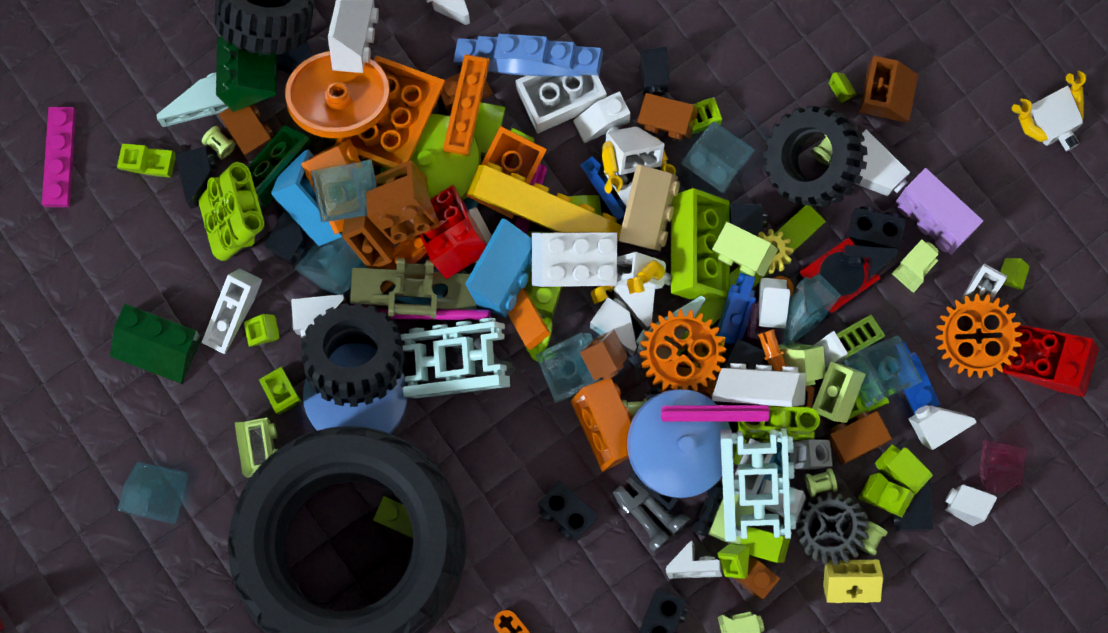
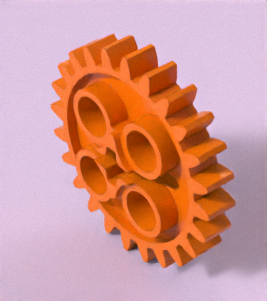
M975 294L974 301H970L967 295L964 296L965 304L955 300L956 309L947 307L946 309L950 315L948 317L940 316L945 324L936 326V328L943 331L942 335L935 336V339L943 340V344L937 347L939 350H946L942 359L949 357L952 359L949 363L950 368L958 364L957 373L959 374L964 369H968V377H971L974 371H977L979 378H982L983 371H987L990 377H992L993 368L1003 372L1001 364L1004 362L1007 365H1011L1008 356L1017 357L1018 354L1012 349L1022 345L1015 341V337L1022 336V333L1015 332L1014 329L1021 324L1020 322L1012 323L1011 321L1016 313H1006L1009 307L1008 304L1000 308L998 306L999 298L990 303V296L988 294L985 296L984 301H980L978 294ZM988 315H994L999 320V325L994 330H989L984 326V319ZM961 316H968L972 320V327L967 331H962L957 326V321ZM977 328H980L982 333H1002L1001 338H983L979 344L976 339H955L956 334H974ZM989 341H996L1000 346V351L995 356H989L985 351V346ZM963 342H969L973 346V353L968 357H963L958 352V347Z
M679 309L678 316L674 317L673 313L668 311L667 320L662 316H658L659 325L650 323V328L653 332H644V336L648 341H641L640 346L647 350L641 351L640 357L647 358V360L642 362L641 366L642 368L650 367L646 376L651 377L655 375L653 384L657 385L662 382V391L667 390L669 386L672 387V390H678V388L688 390V388H691L695 392H698V385L707 389L706 380L715 382L716 378L713 372L720 373L722 370L717 364L725 363V358L719 356V354L725 353L726 348L718 345L724 342V337L715 336L719 332V328L710 329L711 319L705 323L702 322V313L697 318H693V310H690L688 315L684 316L682 309ZM682 328L687 330L689 336L683 340L678 339L674 332ZM668 336L680 350L687 348L688 357L684 354L679 357L678 349L664 338ZM697 346H705L709 353L705 357H699L695 354L694 349ZM660 348H667L671 351V356L667 359H661L656 352ZM689 358L699 363L701 365V368H697L696 366H694V364ZM680 365H687L691 369V373L685 377L680 376L676 369Z

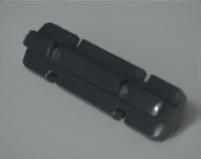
M716 485L708 490L707 495L709 497L705 498L698 515V518H700L699 522L696 521L693 527V532L701 536L708 535L710 530L708 525L713 523L720 505L718 501L723 498V488Z

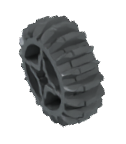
M828 493L827 500L823 501L818 496V504L814 505L812 502H809L808 506L811 510H802L801 512L805 519H799L797 522L802 527L797 530L798 536L802 537L799 543L802 547H805L804 551L807 555L813 554L812 558L816 562L822 558L823 564L826 565L832 559L834 565H839V559L843 558L846 563H849L848 555L852 553L854 557H858L856 548L865 549V544L861 540L869 539L868 533L865 532L870 528L869 523L865 522L867 515L865 512H861V506L854 504L853 499L850 497L844 501L843 495L838 494L834 500L832 494ZM831 512H842V514L838 513L835 516L826 515ZM819 520L821 522V528L818 532H816L817 536L814 538V527L817 521ZM853 520V530L850 537L847 539L845 537V531L850 526L849 523ZM826 523H828L831 527L834 526L835 528H837V531L840 536H838L835 532L832 533L831 530H829V527ZM833 542L840 544L836 547H823L824 545L827 546Z

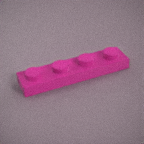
M48 107L42 205L44 207H70L76 109L74 107Z

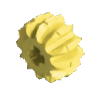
M772 229L768 230L767 236L763 232L758 233L759 238L770 242L778 248L768 268L770 274L774 273L775 267L779 271H783L785 268L784 264H790L792 260L788 255L794 252L793 248L787 247L791 240L789 238L782 240L783 232L781 231L777 236H774Z

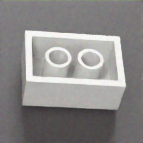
M581 75L579 77L524 76L516 80V91L537 134L581 115L594 103L607 96L599 77L596 75Z
M532 233V285L541 287L617 285V233Z

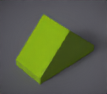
M746 526L747 538H741L740 545H748L749 555L776 563L785 562L791 538L785 539V535L774 538V532Z

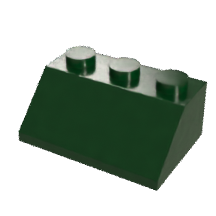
M223 36L217 38L216 96L232 112L277 95L276 53H270V55H262L260 52L250 53L247 49L243 48L241 50L236 48L233 43L229 44Z
M286 125L281 128L247 166L252 176L259 204L263 207L275 199L271 192L277 177L305 150H309L311 153L315 150L306 135Z
M124 303L114 326L110 357L183 384L202 336L196 330Z

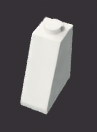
M865 130L862 133L865 140L861 144L867 147L868 154L863 155V161L867 162L866 170L862 169L860 172V176H863L860 184H855L889 196L893 191L896 193L900 192L907 185L908 182L905 179L910 172L873 135Z

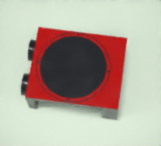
M847 238L800 271L797 276V280L827 319L835 314L844 304L868 287H873L880 280V273H878L866 283L867 263H864L863 266H850L848 262H841V251L845 245L860 246L856 241L852 242L850 238Z

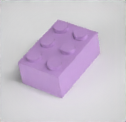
M926 168L903 190L895 202L898 205V210L905 217L910 216L917 223L916 226L925 235L929 234L936 240L935 243L940 250L949 252L951 255L983 222L976 213Z

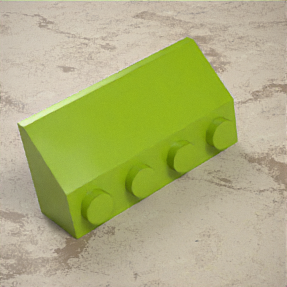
M695 188L678 193L677 196H673L671 205L674 207L671 219V294L688 299H696L700 296L706 299H726L730 290V265L718 259L719 254L712 249L726 222L729 223V201Z

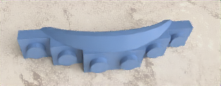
M498 34V37L478 36L477 40L458 38L453 62L456 66H462L464 55L467 54L490 58L488 72L552 77L599 76L603 50L595 47L576 46L574 42L549 41L547 37Z

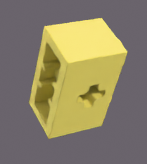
M830 560L825 565L823 586L827 603L881 602L883 574L879 560H849V563L840 560L839 565H834L833 561Z

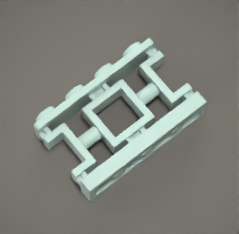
M495 318L480 319L479 324H472L471 321L457 322L456 327L448 328V325H434L430 331H425L424 328L409 329L408 334H401V339L405 341L403 351H415L416 375L405 377V382L408 383V386L403 387L404 397L417 399L510 387V377L505 376L507 366L502 364L494 365L492 341L504 339L502 330L505 329V324L496 322ZM491 331L490 334L481 335L482 349L474 350L473 338L462 337V335ZM443 338V340L433 341V356H427L425 344L415 343L417 341ZM462 345L464 369L447 371L445 347ZM475 360H483V372H494V375L465 379V376L476 375ZM435 366L436 378L446 379L443 382L418 385V382L428 381L427 367Z
M781 428V431L770 430V443L743 444V431L732 433L731 429L721 430L725 541H736V537L745 539L747 538L746 526L773 525L774 538L780 537V535H785V539L791 538V529H796L795 513H790V504H795L794 488H789V479H794L793 462H788V453H793V437H787L786 428ZM776 442H781L782 474H777V463H763V454L777 453ZM738 443V455L752 454V464H738L739 475H733L732 444ZM772 474V494L745 495L744 475ZM779 493H783L784 524H779L778 514H765V505H778ZM734 495H740V506L754 505V514L740 515L741 526H736Z

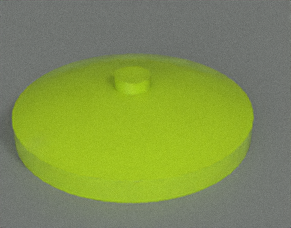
M431 114L411 161L426 175L430 199L454 185L464 201L467 198L466 194L478 165L482 164L479 145L473 136L469 156L444 152L443 146L450 117ZM381 168V173L389 169Z

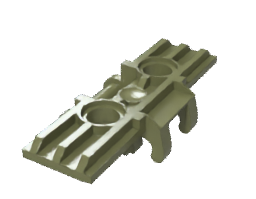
M397 258V270L352 268L350 304L362 303L363 305L389 306L388 316H394V314L431 316L433 319H436L437 309L476 310V303L465 285L470 274L456 273L446 279L440 272H434V265L431 260H426L425 264H410L405 262V258ZM386 281H391L396 286L392 292H389V295L383 294L380 290L381 285ZM437 284H444L448 288V294L445 297L438 298L433 293V288ZM396 297L432 299L431 305L395 303Z

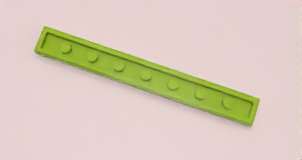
M806 205L783 225L774 236H777L780 231L783 232L781 239L789 238L791 242L787 247H791L795 251L822 227L826 221L811 206ZM741 265L730 274V288L732 284L736 285L740 273H744L739 270ZM768 270L764 277L755 273L752 289L759 284L761 278H766L770 274ZM705 299L695 318L702 313V322L705 323L710 319L712 320L711 328L720 319L726 299ZM687 331L682 337V340L686 339L689 336V333ZM676 347L678 349V356L687 350V348L680 350Z

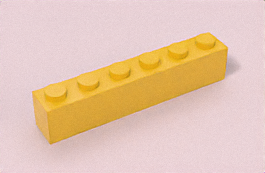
M488 162L487 166L478 165L467 192L468 195L555 233L611 232L617 233L618 242L622 225L616 223L617 218L603 213L602 216L594 213L595 208L580 203V206L572 204V198L558 193L557 196L548 193L549 188L541 184L535 183L534 186L525 183V177L511 173L510 176L501 172L502 167Z

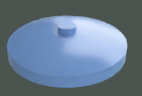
M363 343L344 344L332 353L329 360L341 367H357L371 360L377 350ZM402 373L401 378L396 379L397 385L391 391L387 389V395L382 399L376 397L373 399V403L368 405L365 402L358 403V407H350L349 403H344V406L335 405L333 399L331 401L321 398V393H316L311 388V384L306 377L303 390L306 414L316 430L330 427L358 426L378 429L391 434L404 417L408 404V398L404 397L403 387L407 386L405 376Z
M670 390L659 393L639 408L631 422L627 438L630 463L639 479L647 487L659 494L677 498L699 495L714 486L722 477L721 430L731 429L728 422H663L661 419V408L664 405L717 404L705 395L691 390Z

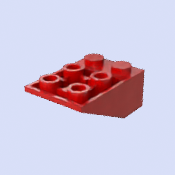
M454 185L430 199L440 227L420 234L431 262L446 279L478 260L487 246L480 229Z
M1019 325L1015 328V332L1022 333V336L1015 337V341L1022 345L1020 347H1013L1012 350L1018 356H1008L1011 365L1004 364V374L1058 392L1081 397L1086 396L1099 351L1092 338Z

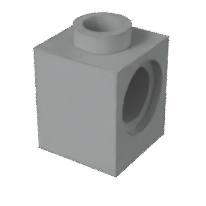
M830 440L793 442V453H790V460L794 464V470H813L831 467Z

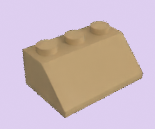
M636 165L619 241L633 246L661 251V247L666 245L668 232L665 231L667 222H670L673 217L674 207L671 206L673 196H677L680 182L677 181L678 176L647 166Z

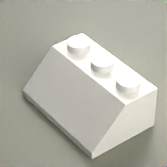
M336 0L328 34L332 70L363 73L365 63L370 62L371 49L369 43H373L375 37L373 23L377 24L379 18V9L375 8L374 0Z
M730 363V368H721L722 370L720 371L712 396V401L788 407L805 405L806 373L798 372V367L782 366V371H772L771 365H756V370L746 369V364Z

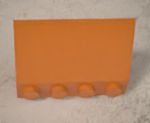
M375 55L373 61L382 68L389 83L390 99L387 110L382 118L368 130L354 136L337 138L334 145L350 139L352 145L357 149L358 157L362 164L391 169L411 160L445 85V80Z

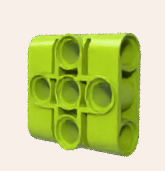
M241 162L232 163L219 177H211L208 180L207 189L199 197V206L212 253L217 259L226 261L234 256L242 247H250L254 244L255 236L264 227V219L250 170L245 164Z
M771 405L768 406L770 416L767 422H736L734 425V433L743 431V439L747 441L751 438L758 442L770 443V430L781 431V428H786L787 437L792 436L793 442L814 440L815 429L820 423V416L816 410L809 407Z

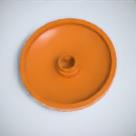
M330 51L308 58L295 68L287 81L285 97L292 119L301 128L320 137L345 138L368 130L382 118L389 104L390 91L386 74L372 59H370L369 63H365L363 73L332 70Z

